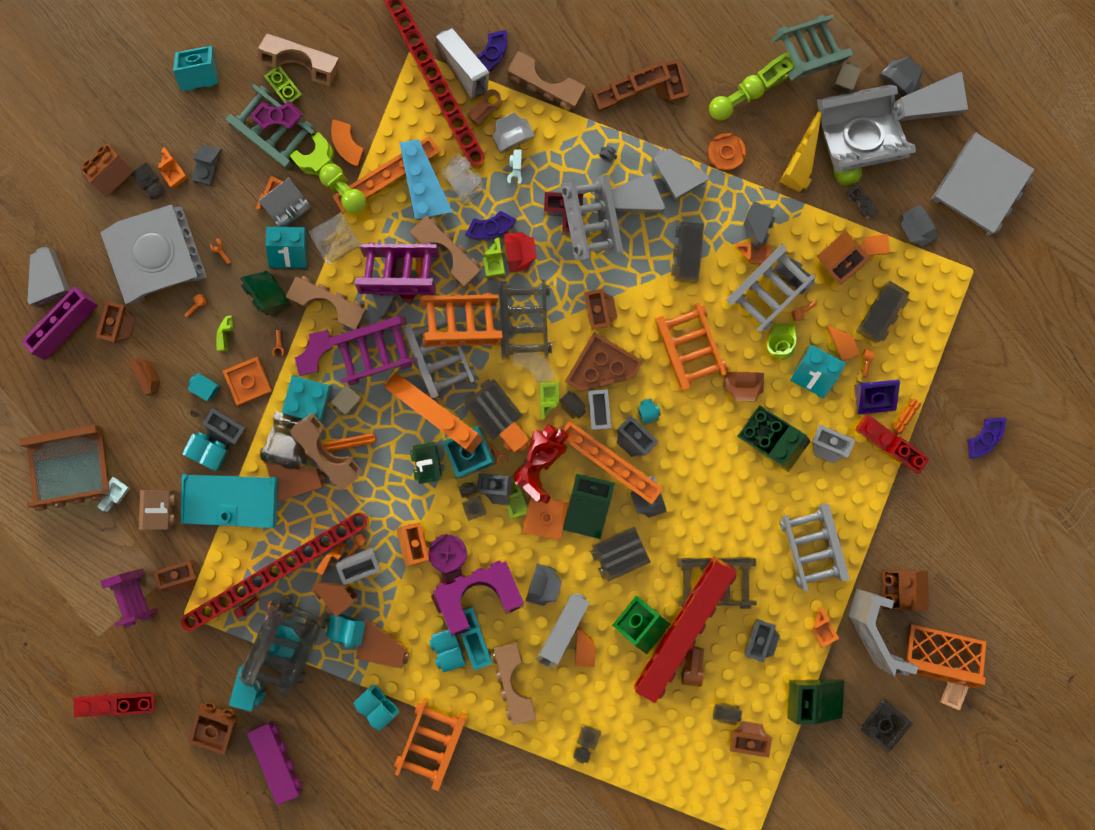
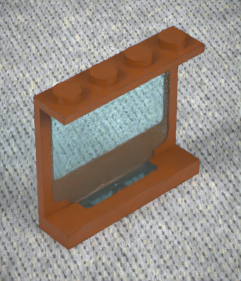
M90 425L20 438V446L26 447L28 451L33 502L27 503V507L35 508V511L47 510V506L54 505L55 508L64 507L69 502L81 504L85 503L86 499L97 501L103 500V496L110 495L102 427Z

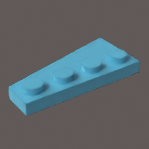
M419 139L400 142L415 219L453 212Z

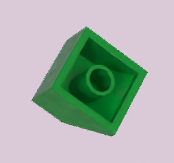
M636 595L612 626L634 646L648 654L671 624Z

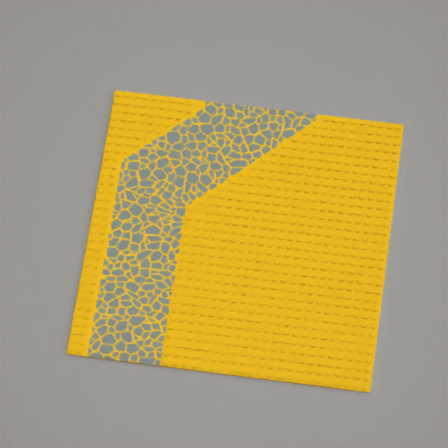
M409 52L358 180L401 154L400 142L416 139L422 141L431 136L441 153L429 160L453 212L428 218L431 219L433 217L440 224L438 228L443 233L447 231L453 237L452 242L456 246L460 244L467 251L465 255L470 260L474 258L480 264L479 269L481 273L464 288L450 273L453 267L451 253L444 247L437 246L440 256L439 258L431 259L429 277L433 278L435 283V296L482 295L484 293L498 295L499 299L496 306H492L494 329L502 331L503 338L500 345L461 346L469 367H474L477 375L474 378L476 383L472 384L468 378L441 389V392H438L440 397L433 400L471 429L477 426L482 428L487 442H491L501 454L507 455L509 461L505 457H500L499 462L503 465L500 466L496 460L497 457L492 452L496 464L463 479L456 477L442 443L450 439V437L384 388L396 372L431 398L417 362L412 363L410 368L401 369V367L359 379L360 383L350 385L363 400L348 416L344 413L339 415L333 409L335 405L331 401L348 385V383L340 382V379L348 377L341 349L338 346H332L333 349L327 351L321 357L319 372L299 376L294 358L306 350L309 344V334L328 330L331 338L353 331V329L338 322V312L333 303L325 300L315 301L306 307L239 476L270 478L266 464L262 460L263 454L302 447L300 443H297L292 438L290 431L303 418L282 413L291 376L333 387L323 421L322 443L370 433L375 434L376 443L329 452L336 457L350 456L362 470L359 478L340 491L337 486L331 483L330 478L324 472L326 478L324 488L277 502L276 528L219 525L184 615L351 515L359 512L365 513L369 518L368 526L343 541V543L348 545L341 559L346 558L347 553L357 544L353 538L363 533L367 538V542L360 546L354 554L373 548L380 564V572L348 583L360 599L341 614L362 621L366 618L371 619L406 645V652H409L407 664H404L402 668L355 659L358 645H355V648H347L343 646V643H333L331 638L326 637L330 614L325 609L326 604L322 598L319 600L313 593L314 588L312 585L320 580L342 583L336 568L338 560L334 558L326 574L321 575L315 572L323 558L333 548L207 622L206 625L261 646L269 626H263L269 612L268 603L273 601L271 609L275 610L277 605L280 604V610L274 613L272 619L276 618L291 623L294 632L300 637L292 659L366 688L374 684L386 696L417 707L418 702L422 704L424 698L428 699L426 708L454 718V716L459 717L460 712L468 714L464 726L723 829L761 830L801 724H795L787 718L789 680L819 679L832 643L821 648L812 632L818 609L822 606L830 619L832 627L837 632L900 467L899 462L868 442L865 437L855 431L865 414L858 415L854 385L900 380L896 411L869 413L867 415H870L895 435L902 437L909 443L974 271L970 267L888 236L890 253L870 256L872 259L844 284L839 285L825 269L817 255L845 230L859 245L868 236L882 235V233L682 155L680 156L708 175L709 180L706 184L674 201L652 164V159L655 157L654 154L664 148L490 80L488 82V90L494 89L498 91L502 104L499 109L495 110L478 127L467 116V113L484 97V94L471 100L448 64L435 59L484 153V165L479 169H474L468 164ZM421 55L418 59L420 61H425L428 58V56ZM430 71L427 74L429 78L437 75L435 71ZM438 88L436 94L442 95L446 90ZM491 96L488 99L490 104H495L498 101L496 96ZM449 104L445 107V110L450 112L455 107ZM515 112L522 119H527L535 138L500 154L492 137L496 128V120ZM457 121L453 126L459 129L463 126V122ZM465 138L462 141V143L464 145H470L472 143V139ZM607 145L613 147L616 150L617 159H614L612 163L604 161L599 156L601 147H606ZM514 150H522L521 185H518V179L515 177L511 179V185H508L507 182L508 175L513 172V167H509L510 155H514ZM473 155L471 157V161L473 162H479L481 160V156L479 155ZM651 173L664 203V212H616L623 251L607 255L605 254V249L589 252L590 258L575 261L571 236L562 235L563 216L544 215L545 192L561 193V183L575 180L576 186L592 184L591 179L603 175H609L611 189ZM406 175L366 199L365 208L361 212L356 214L344 213L315 285L318 287L319 284L330 288L329 292L334 295L339 292L347 296L346 300L351 303L356 300L364 304V309L368 312L360 328L397 316L406 317L407 325L410 324L412 328L416 327L417 329L428 324L427 307H419L421 296L424 295H416L411 305L407 304L398 295L387 317L381 319L373 294H359L355 286V279L364 277L367 259L362 254L360 244H420L410 234V231L423 218L415 219ZM594 192L582 193L584 194L583 205L596 203ZM753 201L775 209L773 214L775 221L772 228L768 227L767 233L769 237L765 244L771 245V254L783 243L788 248L785 251L787 256L803 264L801 268L807 273L815 275V283L802 295L799 293L771 320L773 324L768 330L764 331L762 329L760 332L757 331V328L761 324L749 312L736 302L731 305L726 301L760 266L759 264H750L735 247V243H752L743 224ZM499 211H502L517 219L514 226L505 234L524 232L525 235L533 237L537 258L530 264L528 271L510 273L505 237L502 235L498 238L500 239L505 276L486 279L483 261L484 253L494 244L495 239L475 240L465 236L474 218L488 220L496 216ZM598 212L583 213V224L598 223ZM601 230L585 233L587 244L603 241ZM386 257L374 258L372 278L383 277ZM412 258L411 278L417 276V258ZM775 261L771 267L774 269L778 262ZM762 274L757 279L760 282L759 285L779 305L788 298L767 276L765 277ZM783 280L793 291H795V289L791 285H789L785 280ZM603 288L606 294L614 298L617 318L611 322L610 327L591 331L584 292ZM748 288L743 293L746 296L745 299L766 319L774 312L754 290L751 291ZM814 301L817 305L803 312V319L793 320L792 311L805 307ZM700 302V305H704L707 311L705 318L721 360L724 359L727 364L728 370L726 372L764 373L763 393L759 394L756 401H735L729 393L724 392V376L720 377L719 371L692 381V384H689L690 388L681 392L655 319L664 316V319L671 320L695 311L694 305ZM465 306L454 307L456 330L458 332L467 331ZM473 306L475 329L477 331H485L484 306ZM435 307L436 321L445 318L442 311L446 310V307ZM699 318L671 327L669 332L671 337L677 338L702 329ZM780 323L794 324L796 328L795 350L785 360L776 359L767 349V341L773 326ZM448 325L438 328L436 330L439 332H447ZM830 325L852 335L860 354L843 361L846 364L837 381L825 398H821L790 381V378L806 348L810 345L839 359L835 344L831 341L826 327ZM401 326V334L408 358H415L404 332V326ZM390 330L385 331L383 338L390 363L401 361L393 332ZM594 332L644 361L633 379L582 392L565 383L566 378ZM424 334L417 339L419 346L423 345L422 339ZM373 335L366 337L367 340L365 342L373 369L383 366L376 338H373ZM702 336L678 345L676 351L678 356H684L706 348L709 345L706 337ZM355 341L350 342L348 348L355 374L365 372L359 345ZM445 346L427 353V356L424 358L427 364H433L459 352L456 346ZM865 349L875 353V358L869 366L867 377L862 376L866 360L861 357ZM709 354L687 362L682 367L685 373L691 374L716 363L713 355ZM461 360L434 371V374L431 376L434 382H440L465 372L466 369ZM559 381V403L544 420H541L540 382ZM608 389L611 429L591 431L588 391ZM651 398L654 405H658L661 415L658 416V421L643 425L637 407L641 406V401ZM916 399L921 403V406L918 410H915V415L909 424L905 425L903 433L895 432L892 427L898 422V418L904 409L908 407L910 400ZM760 405L806 434L811 442L818 425H822L854 439L855 443L848 458H841L831 463L815 456L814 446L810 442L790 471L787 472L741 440L738 434ZM630 415L659 441L646 456L636 455L631 457L616 443L618 439L617 429ZM571 420L646 476L654 475L657 484L664 488L661 495L667 512L650 518L644 514L637 513L630 495L633 490L566 441L564 444L568 448L565 453L548 470L542 468L539 478L542 487L551 496L550 499L568 502L569 506L576 474L615 483L600 539L565 530L562 531L561 540L523 533L526 515L511 520L506 505L492 504L486 495L477 493L478 474L513 476L517 469L524 464L529 447L522 453L519 451L515 453L513 450L509 452L502 444L504 439L499 435L513 422L530 439L528 442L530 446L533 431L536 429L543 431L547 424L552 425L556 429H564L568 421ZM309 456L275 462V464L319 469L317 463ZM432 459L433 464L423 465V471L420 472L416 462ZM521 487L528 508L530 495ZM826 503L829 504L850 579L840 581L834 576L807 583L809 591H803L797 587L795 582L797 573L785 531L782 532L779 521L782 520L780 515H788L789 520L816 513V510H819L817 505ZM357 516L355 524L358 527H362L364 519L361 516ZM817 520L791 527L795 539L820 532L824 527L822 521ZM420 522L424 530V541L428 550H430L432 542L441 535H454L460 538L467 548V559L461 568L462 576L465 575V577L473 575L472 572L479 568H483V570L490 568V564L496 561H501V563L507 562L524 602L523 608L505 615L497 594L491 588L483 585L469 588L461 599L462 609L472 605L475 609L492 660L491 665L474 670L461 634H458L466 665L444 673L442 669H438L435 658H438L436 650L432 651L429 640L432 639V634L448 629L442 613H438L431 597L436 587L442 583V573L432 566L430 560L405 567L396 529ZM344 526L339 527V535L342 537L347 535V529ZM324 536L321 540L322 544L328 547L330 545V538ZM821 539L796 547L799 557L827 550L829 545L827 540ZM307 546L305 554L312 556L314 550L312 547ZM290 556L288 563L291 566H295L297 560L294 556ZM715 556L733 566L737 576L732 585L729 584L725 590L726 595L724 599L718 601L715 606L716 611L714 615L705 622L706 627L702 634H698L695 639L694 647L704 648L702 687L682 685L684 662L681 667L678 666L676 669L674 680L671 683L668 682L665 687L664 696L661 699L658 698L656 703H653L635 693L634 684L668 629L648 654H645L612 625L636 595L672 624L712 557ZM828 557L803 564L804 576L832 569L834 563ZM537 563L555 568L557 576L562 581L557 600L547 603L545 606L526 601ZM273 566L272 574L279 576L280 569L277 566ZM260 576L255 578L256 585L262 586L263 579ZM240 586L238 592L241 596H245L246 589ZM572 593L575 595L579 593L587 598L586 601L590 603L577 627H581L583 632L594 640V645L596 646L595 667L575 666L576 628L558 665L551 669L535 659L569 596ZM223 596L222 604L225 606L229 605V599ZM256 596L258 601L245 609L247 615L237 619L234 614L235 608L246 604ZM206 606L205 613L208 616H211L213 611L211 607ZM756 618L776 625L775 630L780 635L774 655L765 658L764 663L744 656L746 644ZM517 641L522 660L512 671L511 682L518 693L532 698L536 714L535 720L513 725L512 720L508 721L506 709H509L508 703L503 701L501 690H504L503 683L498 682L496 671H499L498 664L493 663L491 652H494V646ZM741 721L763 725L766 733L772 737L769 758L730 751L732 732L738 728Z

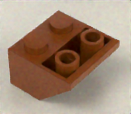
M108 143L105 146H101L91 159L83 163L80 169L88 181L106 197L134 171Z
M847 230L817 255L825 269L839 285L844 284L872 259Z
M882 570V596L894 601L892 608L882 606V609L907 611L929 609L928 570Z
M320 580L312 585L315 596L319 600L322 598L326 604L325 609L330 615L334 614L335 617L360 599L349 584L343 585L340 582Z

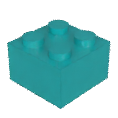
M291 376L282 413L305 418L312 412L323 424L333 387Z
M478 426L472 429L482 436L483 440L472 454L452 438L442 442L457 478L463 479L496 464L482 428Z

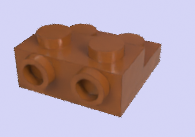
M211 702L202 703L196 711L188 743L225 755L235 730L238 715H235L231 709H218Z

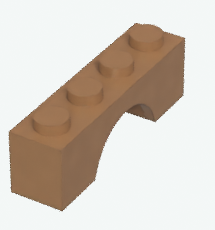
M266 33L258 47L259 63L274 68L286 63L301 64L310 71L312 81L331 86L338 72V57Z
M520 51L517 52L507 70L508 77H510L509 79L512 82L526 85L529 91L543 94L546 100L551 102L554 100L568 111L570 109L575 111L585 92V85L569 77L557 84L544 82L535 71V59Z
M425 216L410 231V234L420 244H437V246L447 249L453 257V267L450 273L466 288L481 273L479 269L480 264L474 258L470 260L465 255L467 251L460 244L456 246L452 242L453 237L447 231L443 233L438 228L440 224L433 217L429 219Z
M295 276L286 298L304 307H308L311 303L319 300L329 301L337 309L338 322L353 330L360 329L368 312L364 309V304L356 300L351 303L346 300L347 296L339 292L334 295L329 292L330 288L319 284L317 287L312 284L313 280L302 276L301 279Z
M311 412L295 424L290 433L292 438L304 448L305 453L313 458L318 468L327 474L331 483L341 491L358 479L362 470L350 456L336 457L325 450L321 442L324 426Z
M517 641L494 646V652H491L493 663L498 664L499 671H496L498 682L503 683L504 690H501L503 701L508 703L509 709H506L508 721L512 720L513 725L535 720L536 714L532 698L518 693L511 682L512 671L522 660Z

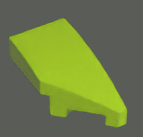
M496 238L494 244L484 253L483 261L486 279L505 276L500 239Z
M232 315L226 316L217 330L216 347L219 352H229L227 333L234 332Z
M559 381L540 382L541 420H544L559 403Z
M515 480L512 485L508 505H506L511 520L524 516L527 512V505L521 487L515 483Z

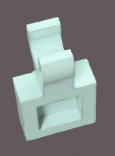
M514 150V155H510L509 167H513V172L507 177L508 185H511V179L514 177L518 179V185L522 183V150Z
M112 477L109 481L110 495L105 496L98 505V508L102 511L109 512L113 502L119 504L130 490L128 486L115 477Z

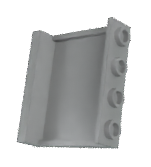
M976 132L969 138L930 200L936 204L939 202L945 204L986 230V236H990L993 233H998L1003 225L1001 221L1011 213L1013 202H1017L1022 196L1023 192L1021 190L1024 185L1027 186L1032 180L1033 176L1031 174L1034 169Z

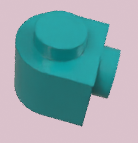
M651 398L641 401V406H638L637 410L643 425L658 421V416L661 415L658 405H654Z

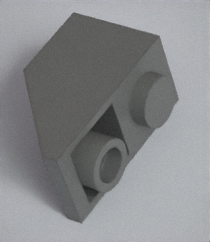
M753 201L743 226L754 248L758 250L768 240L769 234L767 230L768 227L772 228L775 217H773L775 209Z

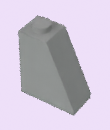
M670 148L666 151L661 149L654 154L655 157L652 159V164L674 201L706 184L709 180L708 175Z
M651 173L611 189L616 212L662 213L665 210L664 203Z
M47 247L37 249L36 253L30 255L28 304L37 307L65 296L70 291L55 250Z

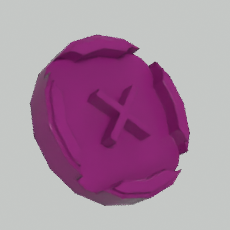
M441 535L430 545L429 560L438 571L454 573L465 564L467 548L464 542L457 536Z

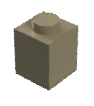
M843 62L839 67L831 89L844 94L851 93L861 69L857 68V65L854 63Z
M346 385L331 403L335 405L333 409L339 415L344 413L348 416L363 398L350 386Z

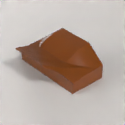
M676 59L665 62L671 79L655 87L658 98L674 101L689 97L680 60Z
M603 288L584 292L591 331L610 327L611 322L617 318L614 298L606 294Z
M105 301L96 338L114 343L120 339L130 338L135 317L128 312L125 305Z
M139 358L128 360L145 395L152 396L158 393L160 379L153 365Z
M726 372L724 376V392L729 393L735 401H756L759 394L763 393L764 373Z
M192 560L153 571L158 590H166L172 595L193 590L194 581L197 579Z
M741 721L738 728L732 732L730 751L769 758L772 737L766 733L762 724Z

